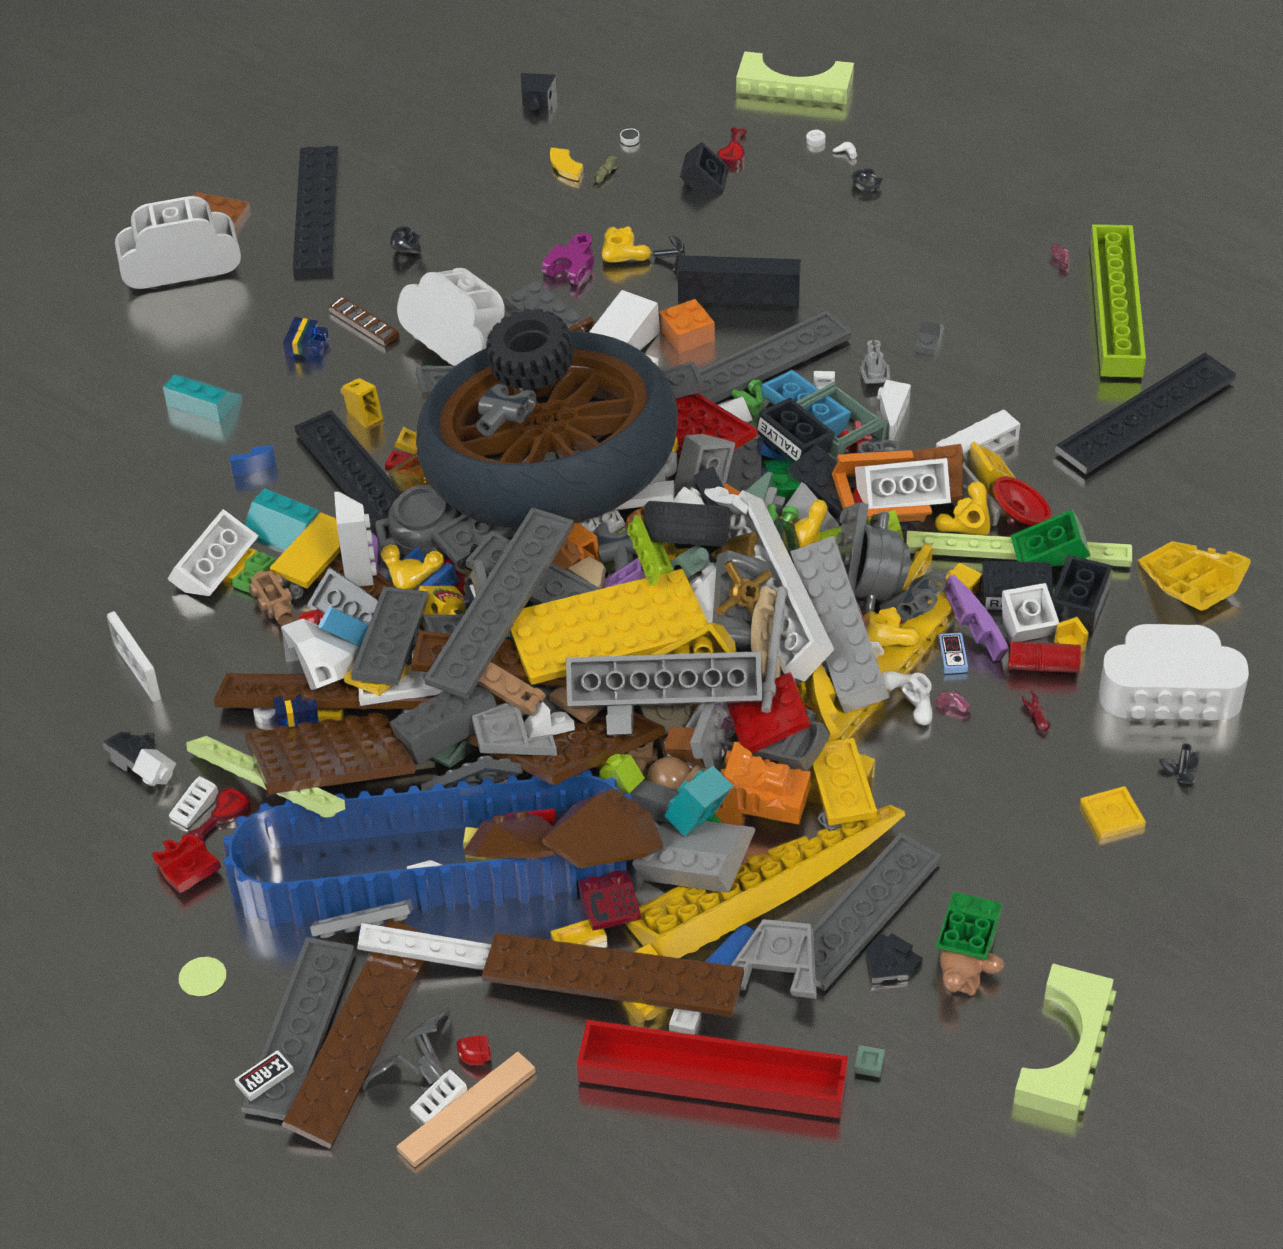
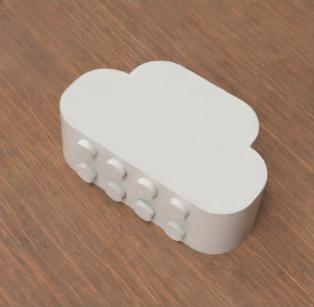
M196 196L154 202L138 207L131 216V227L123 229L115 239V248L122 280L126 285L136 289L175 284L177 282L225 274L234 270L241 260L240 248L232 219L224 213L211 212L209 204L204 199Z
M455 268L449 271L426 273L421 278L419 284L405 286L399 297L397 313L401 325L415 339L423 342L428 349L436 352L443 360L456 366L466 358L486 348L487 337L490 331L504 317V303L499 293L465 268Z
M1169 624L1138 625L1129 630L1126 635L1125 644L1112 647L1104 656L1099 688L1100 703L1105 711L1120 718L1227 720L1235 717L1242 708L1249 675L1248 664L1245 657L1239 651L1221 646L1218 635L1207 627Z

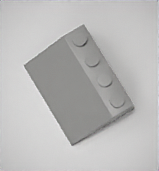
M705 821L687 836H684L672 823L663 822L657 828L663 842V849L647 857L634 859L632 865L644 881L729 893L754 835L755 828Z

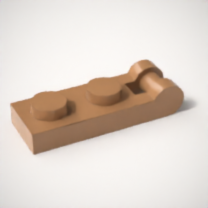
M492 662L489 663L477 683L528 715H532L536 710V705L542 703L546 698L543 691L531 687ZM525 696H528L530 698L528 701L523 700Z

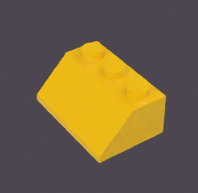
M710 622L651 655L736 652L735 641L722 625Z

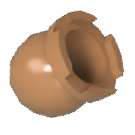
M667 756L657 759L649 767L646 781L677 791L686 780L691 782L697 772L701 769L705 772L707 769L695 766L691 770L688 763L682 759Z

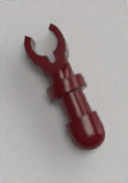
M1030 691L1033 696L1031 699L1032 703L1024 696H1022V701L1030 709L1032 718L1036 719L1038 728L1046 732L1051 727L1050 722L1044 716L1045 711L1043 707L1039 706L1038 696L1033 691Z

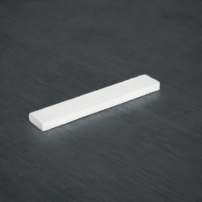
M361 923L357 946L359 950L484 970L491 944Z

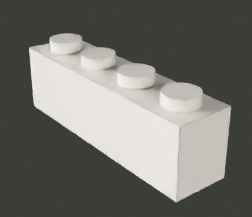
M1002 410L980 422L974 423L964 430L958 431L946 439L940 440L936 443V447L961 444L963 448V463L967 466L969 465L970 448L973 441L994 452L1019 439L1020 423L1007 411Z

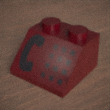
M616 870L607 875L590 876L585 880L578 881L582 909L593 931L642 919L634 887L626 870Z

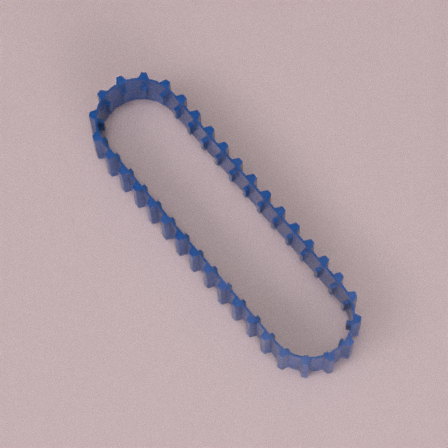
M585 770L581 775L569 777L556 785L549 784L533 775L530 780L518 781L514 775L508 776L507 781L502 783H493L491 778H485L482 785L469 786L466 781H459L458 786L454 788H444L441 783H437L432 790L420 791L417 786H410L408 792L395 794L392 788L385 789L384 794L378 796H370L368 791H361L358 798L346 799L343 793L336 794L337 797L345 800V810L337 812L332 817H322L320 814L307 810L305 807L288 799L282 806L270 807L267 803L260 805L259 811L251 816L238 817L236 819L237 828L233 835L224 837L223 844L226 858L223 862L233 903H242L245 918L252 920L258 917L269 921L270 928H277L280 923L294 922L297 928L304 927L307 920H322L409 899L412 901L413 909L419 908L422 914H428L431 907L444 906L447 911H454L456 904L469 903L471 908L474 909L478 908L483 901H494L497 906H502L505 899L518 898L521 903H528L530 896L543 895L546 901L553 900L554 895L558 893H568L571 898H576L579 895L578 881L585 880L590 876L607 875L616 870L624 871L626 870L627 862L631 860L578 868L560 855L538 859L505 858L280 883L258 881L245 875L244 871L261 854L284 846L480 826L483 821L492 820L493 815L511 814L521 810H528L529 812L555 809L556 818L563 817L573 804L612 788L618 791L619 789L616 785V779L613 777L603 780L592 776L591 770ZM623 794L624 796L632 800L630 794Z

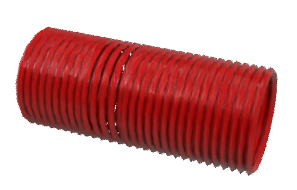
M1010 641L1009 670L1068 672L1075 674L1080 672V644Z

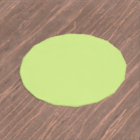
M198 957L183 966L179 973V984L182 990L194 996L212 994L221 988L226 980V969L223 963L211 957Z

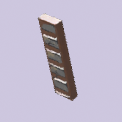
M344 296L329 305V312L384 347L399 337L398 330Z

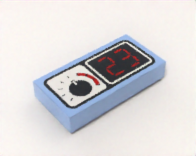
M962 633L939 634L938 640L944 674L968 672Z

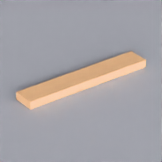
M516 1052L398 1144L397 1151L415 1168L536 1073L535 1067L519 1052Z

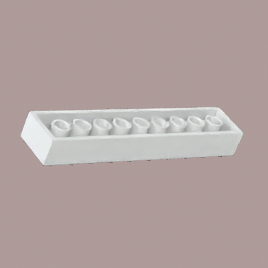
M742 490L738 496L741 497V501L747 504L749 508L746 514L731 512L730 533L728 535L729 538L751 532L759 535L758 543L754 549L756 551L754 558L768 562L772 571V577L759 587V591L764 586L776 591L780 586L787 588L778 657L781 658L780 666L784 674L791 672L794 678L805 682L834 651V648L763 500Z

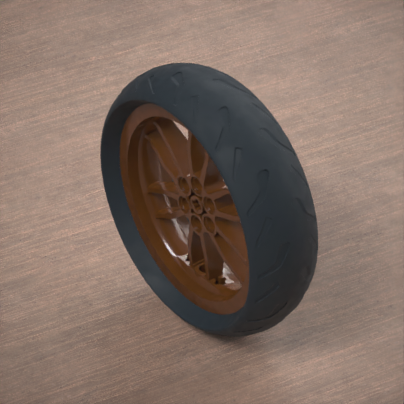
M569 331L574 351L573 362L567 373L564 372V376L560 380L556 379L554 384L542 386L543 388L538 390L536 388L531 389L535 392L536 399L550 396L548 402L540 404L536 401L534 409L522 423L505 421L490 437L482 435L476 427V423L483 416L478 410L479 402L488 390L496 384L502 383L497 380L494 372H492L487 349L485 348L453 367L438 381L428 395L417 423L416 447L419 463L426 479L444 501L464 515L487 524L518 529L532 507L573 520V523L602 515L619 507L644 490L661 471L672 451L677 433L678 411L672 387L669 385L663 371L651 358L627 342L603 334ZM530 347L520 352H530L540 347ZM511 386L508 387L509 396L524 391L523 388L516 390L511 388ZM592 396L607 399L587 404ZM613 433L601 443H598L591 437ZM570 448H574L582 452L576 454ZM505 452L500 461L481 456ZM548 452H556L560 459L542 462Z

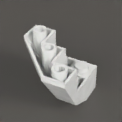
M305 619L281 626L288 648L295 647L311 690L343 679V675L353 669L361 648L360 646L319 628L318 625Z

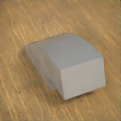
M607 706V735L632 734L634 706Z

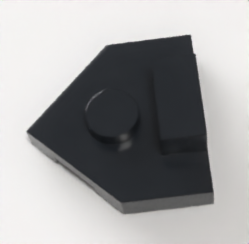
M119 732L103 741V749L111 753V762L125 772L133 769L141 749L154 750L155 733L131 735V732Z
M880 933L866 949V958L869 964L872 984L882 983L883 980L897 979V981L908 980L922 964L923 957L912 952L913 945L891 933L887 937Z

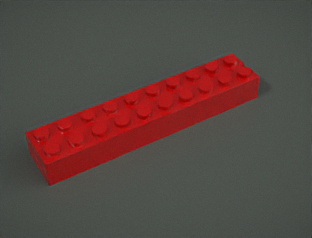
M587 1020L576 1064L577 1077L580 1082L840 1118L847 1077L848 1056Z

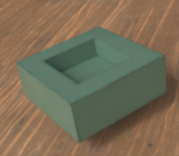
M859 1045L854 1073L881 1077L885 1050Z

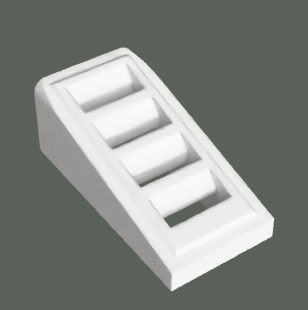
M199 776L170 812L169 818L189 828L216 801L218 794L217 786ZM182 812L188 813V817L183 815Z
M448 1070L410 1107V1111L425 1124L467 1091V1086L452 1070ZM442 1092L447 1095L446 1098L441 1095ZM433 1099L439 1103L438 1106L432 1102ZM427 1106L432 1112L428 1114L423 1107Z

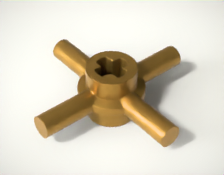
M729 560L724 563V566L733 581L729 588L730 598L719 605L716 611L719 615H723L737 604L741 607H747L753 618L755 601L760 594L759 587L768 581L772 574L770 571L765 570L752 581L747 578H741L733 561Z

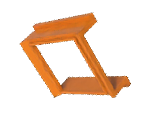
M912 450L838 455V462L832 472V476L843 510L845 507L855 504L846 477L856 475L855 467L910 462L914 458ZM930 505L868 509L867 518L879 512L896 510L899 522H924L926 516L931 515L932 510Z

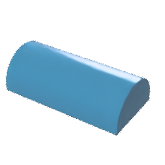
M793 370L761 386L762 396L773 405L788 398H792L796 402L819 390ZM829 396L804 408L835 432L834 436L836 437L845 429L851 414L849 410Z

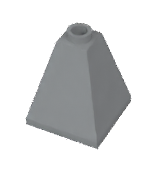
M804 483L800 484L786 504V506H794L798 509L799 517L796 520H792L793 525L798 520L809 517L811 504L818 500ZM828 511L820 526V532L839 526Z

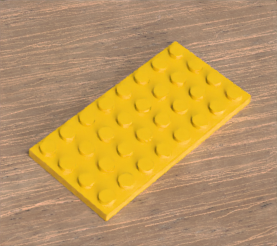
M683 569L661 574L656 586H650L648 579L643 578L523 608L509 632L529 682L533 685L566 676V657L651 655L709 623Z

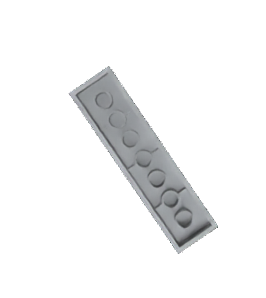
M834 536L790 551L797 573L833 645L834 651L826 658V662L844 713L890 698Z
M761 652L566 657L568 708L762 701Z

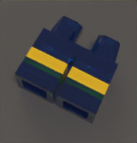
M294 317L283 341L285 358H294L295 354H300L310 360L312 354L321 355L324 347L323 341L327 342L329 338L328 328L319 327L318 320Z
M298 694L295 700L283 701V696L273 697L277 726L296 727L304 722L319 723L316 698L303 700L302 694Z

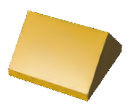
M975 441L971 443L969 467L979 482L985 485L989 494L993 493V485L998 478L1003 476L1015 478L1000 455Z

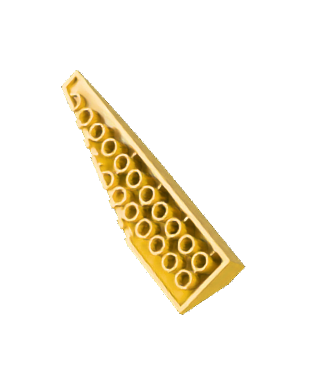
M887 805L877 809V818L840 824L841 828L831 831L825 828L817 831L818 836L808 839L804 836L768 849V855L755 854L747 857L748 862L740 865L729 893L678 886L639 906L642 919L625 923V925L643 946L650 944L659 956L680 958L688 953L696 952L699 947L709 942L717 941L720 936L730 931L737 930L739 926L788 901L834 872L888 831L905 816V812L895 806Z

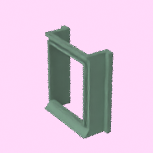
M835 382L796 401L805 408L829 395V397L851 412L850 418L852 420L861 422V427L838 439L834 436L831 451L828 453L833 459L837 458L840 454H844L846 447L870 434L879 440H885L888 437V434H886L888 420L882 421L836 387Z

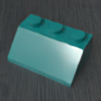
M175 374L163 386L167 406L218 423L222 422L242 398V394Z
M264 488L252 501L244 525L258 535L256 540L285 551L317 517L319 510Z

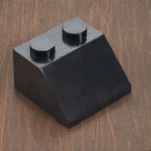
M701 142L686 153L680 178L693 189L721 191L724 187L729 166Z

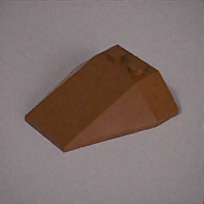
M613 788L573 804L542 840V844L578 868L643 858L663 849V842L651 813L641 807L639 803L630 800L620 791Z
M528 810L515 811L514 816L507 817V814L493 815L492 820L483 821L464 849V855L474 857L538 859L559 854L542 844L543 838L553 826L539 815L529 814Z

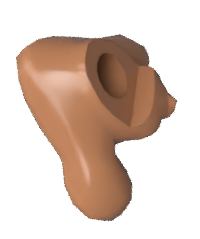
M942 950L940 954L943 985L949 992L959 991L970 996L976 993V989L980 985V972L992 975L999 974L1005 965L999 956L989 953L986 960Z

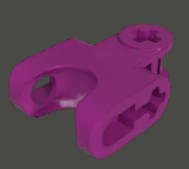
M578 233L573 236L566 247L557 244L544 258L542 273L547 276H553L559 271H568L569 283L578 286L594 266L593 249L590 247L592 244L591 235Z

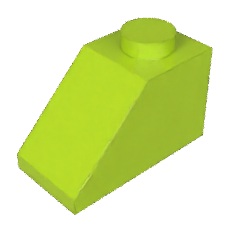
M615 754L608 758L607 764L600 769L599 778L603 780L610 777L616 779L617 788L621 793H630L645 779L632 756Z

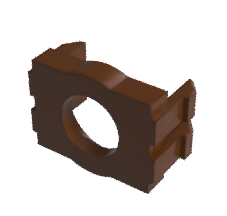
M589 317L570 326L568 331L587 332L593 328L595 322L592 317Z

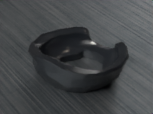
M859 169L852 174L853 184L863 192L876 190L883 180L882 177L879 178L875 175L873 169ZM873 180L876 183L874 186H866L860 182Z

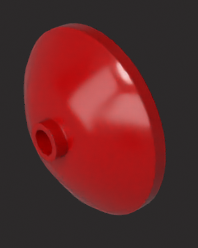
M1009 476L1000 477L994 483V497L1003 512L1011 519L1025 525L1034 526L1051 518L1052 513L1047 501L1027 483Z

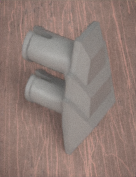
M872 340L867 342L868 354H865L862 366H860L865 384L885 383L886 380H890L889 364H886L885 359H883V353L880 352V341L874 340L873 346Z

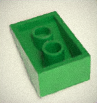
M789 459L764 461L765 473L772 472L771 487L777 488V496L785 497L786 506L800 486L787 473L788 468L793 462Z
M1073 509L1011 535L1018 562H1051V566L1065 565L1069 555L1081 558L1091 556L1083 526Z

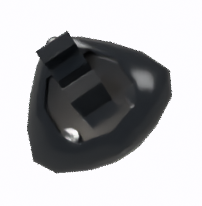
M414 225L398 227L392 233L390 245L394 250L402 254L421 253L419 240L423 232L420 231L416 234L413 231Z

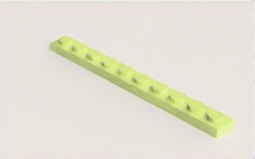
M907 531L906 544L909 546L910 553H916V551L921 550L924 544L933 546L932 555L1017 560L1011 537ZM1087 542L1091 556L1085 559L1112 566L1131 567L1132 545Z
M208 736L186 742L188 752L266 789L251 756ZM317 787L276 793L278 796L291 800L293 803H297L307 810L314 811L322 817H332L337 812L345 810V800Z

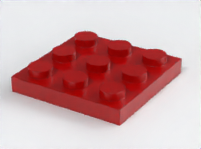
M791 672L775 679L776 694L772 698L771 712L769 713L761 711L762 701L727 703L739 743L751 753H755L812 726L795 678Z

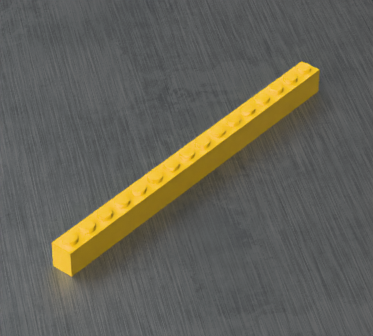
M958 563L954 569H950L945 577L947 580L950 575H955L974 596L981 590L983 574L961 563ZM944 590L936 595L937 602L933 609L899 625V628L916 629L920 634V640L913 646L896 644L883 647L884 655L876 658L881 673L894 671L906 674L936 641L939 634H942L956 618ZM836 695L834 706L838 712L835 726L839 731L837 740L849 739L881 701L844 713ZM810 767V769L808 770V772H811V780H812L813 777H814V775H813V772H812V768Z

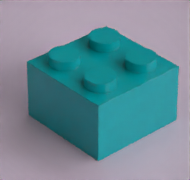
M711 766L705 772L701 769L692 778L691 782L686 780L677 789L679 794L668 803L670 808L664 817L684 836H687L716 813L734 786L714 766Z

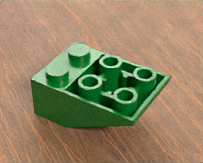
M953 891L936 948L986 960L999 928L1003 903Z

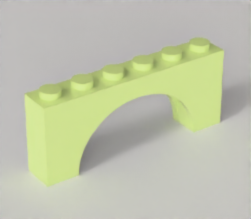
M744 52L736 77V93L847 104L853 81L854 63L835 61V64L824 73L809 77H793L779 74L768 68L763 62V53Z
M1052 964L1044 999L1058 1004L1071 1015L1077 1025L1080 1042L1075 1051L1066 1060L1055 1066L1044 1069L1022 1067L1015 1090L1014 1104L1075 1121L1079 1111H1085L1088 1096L1084 1095L1085 1089H1091L1094 1074H1090V1069H1096L1100 1053L1095 1051L1097 1046L1102 1048L1105 1032L1101 1031L1102 1026H1108L1111 1014L1107 1007L1108 1005L1113 1006L1117 991L1112 990L1114 979Z

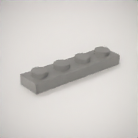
M411 899L314 921L310 926L312 937L320 935L321 938H327L335 935V931L343 929L346 933L360 929L361 923L378 926L384 923L383 920L391 918L394 921L404 920L408 918V914L413 910Z

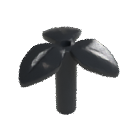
M670 236L669 240L675 249L654 250L653 257H676L673 271H677L679 255L687 256L685 244H682L678 237Z
M1188 743L1182 745L1178 764L1168 758H1161L1159 763L1168 774L1174 775L1179 773L1177 779L1179 782L1193 784L1195 776L1188 771L1197 769L1200 762V754L1198 751L1191 753L1192 747Z

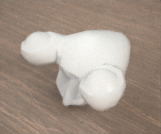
M894 671L881 673L887 690H893L897 687L903 696L916 707L913 712L915 722L924 726L930 724L932 720L930 691L932 688L930 680L922 673L902 674Z

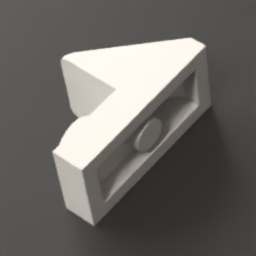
M543 701L538 703L535 712L529 715L524 722L528 738L549 734L555 735L575 730L574 721L566 712L550 714L549 707Z

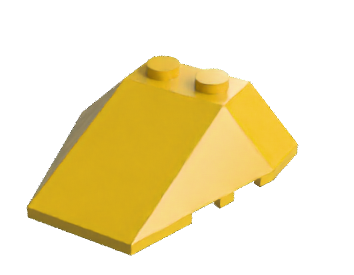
M1171 541L1138 559V564L1167 595L1203 611L1237 591L1251 561L1249 558L1235 552L1228 551L1227 554L1216 553V549L1213 548L1203 551L1197 550L1196 545Z

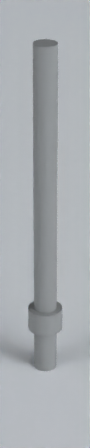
M783 586L777 589L765 682L762 684L763 700L761 711L764 713L771 712L772 698L776 694L775 675L787 588Z

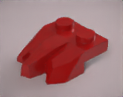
M184 834L178 843L171 839L163 841L165 851L152 853L153 859L166 881L179 893L190 889L194 884L222 868L219 860L207 851L204 842L196 835Z

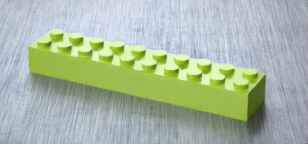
M1092 224L1090 251L1101 376L1143 377L1146 354L1133 225Z

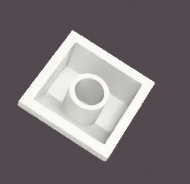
M1046 583L1002 592L1003 625L1009 643L1010 641L1020 642L1053 635L1059 620Z

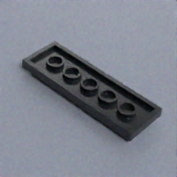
M816 444L788 468L787 473L799 484H806L816 498L825 501L827 507L840 518L843 508L832 476L837 461ZM846 476L851 493L853 494L857 487L856 477ZM908 521L899 522L904 540L907 538V531H913L915 528Z

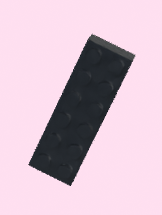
M679 255L677 269L678 302L696 299L698 303L799 306L801 259Z

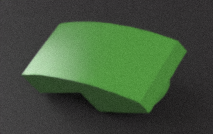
M257 551L245 561V569L232 579V586L251 593L249 585L252 584L251 577H254L255 573L261 570L265 572L270 571V567L276 561V558Z

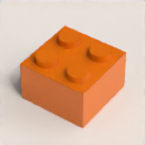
M696 299L659 312L660 332L678 354L715 341V322Z

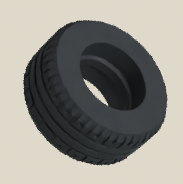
M648 501L645 505V521L643 523L651 541L708 546H725L729 542L728 534L730 533L731 511L728 507L663 501Z

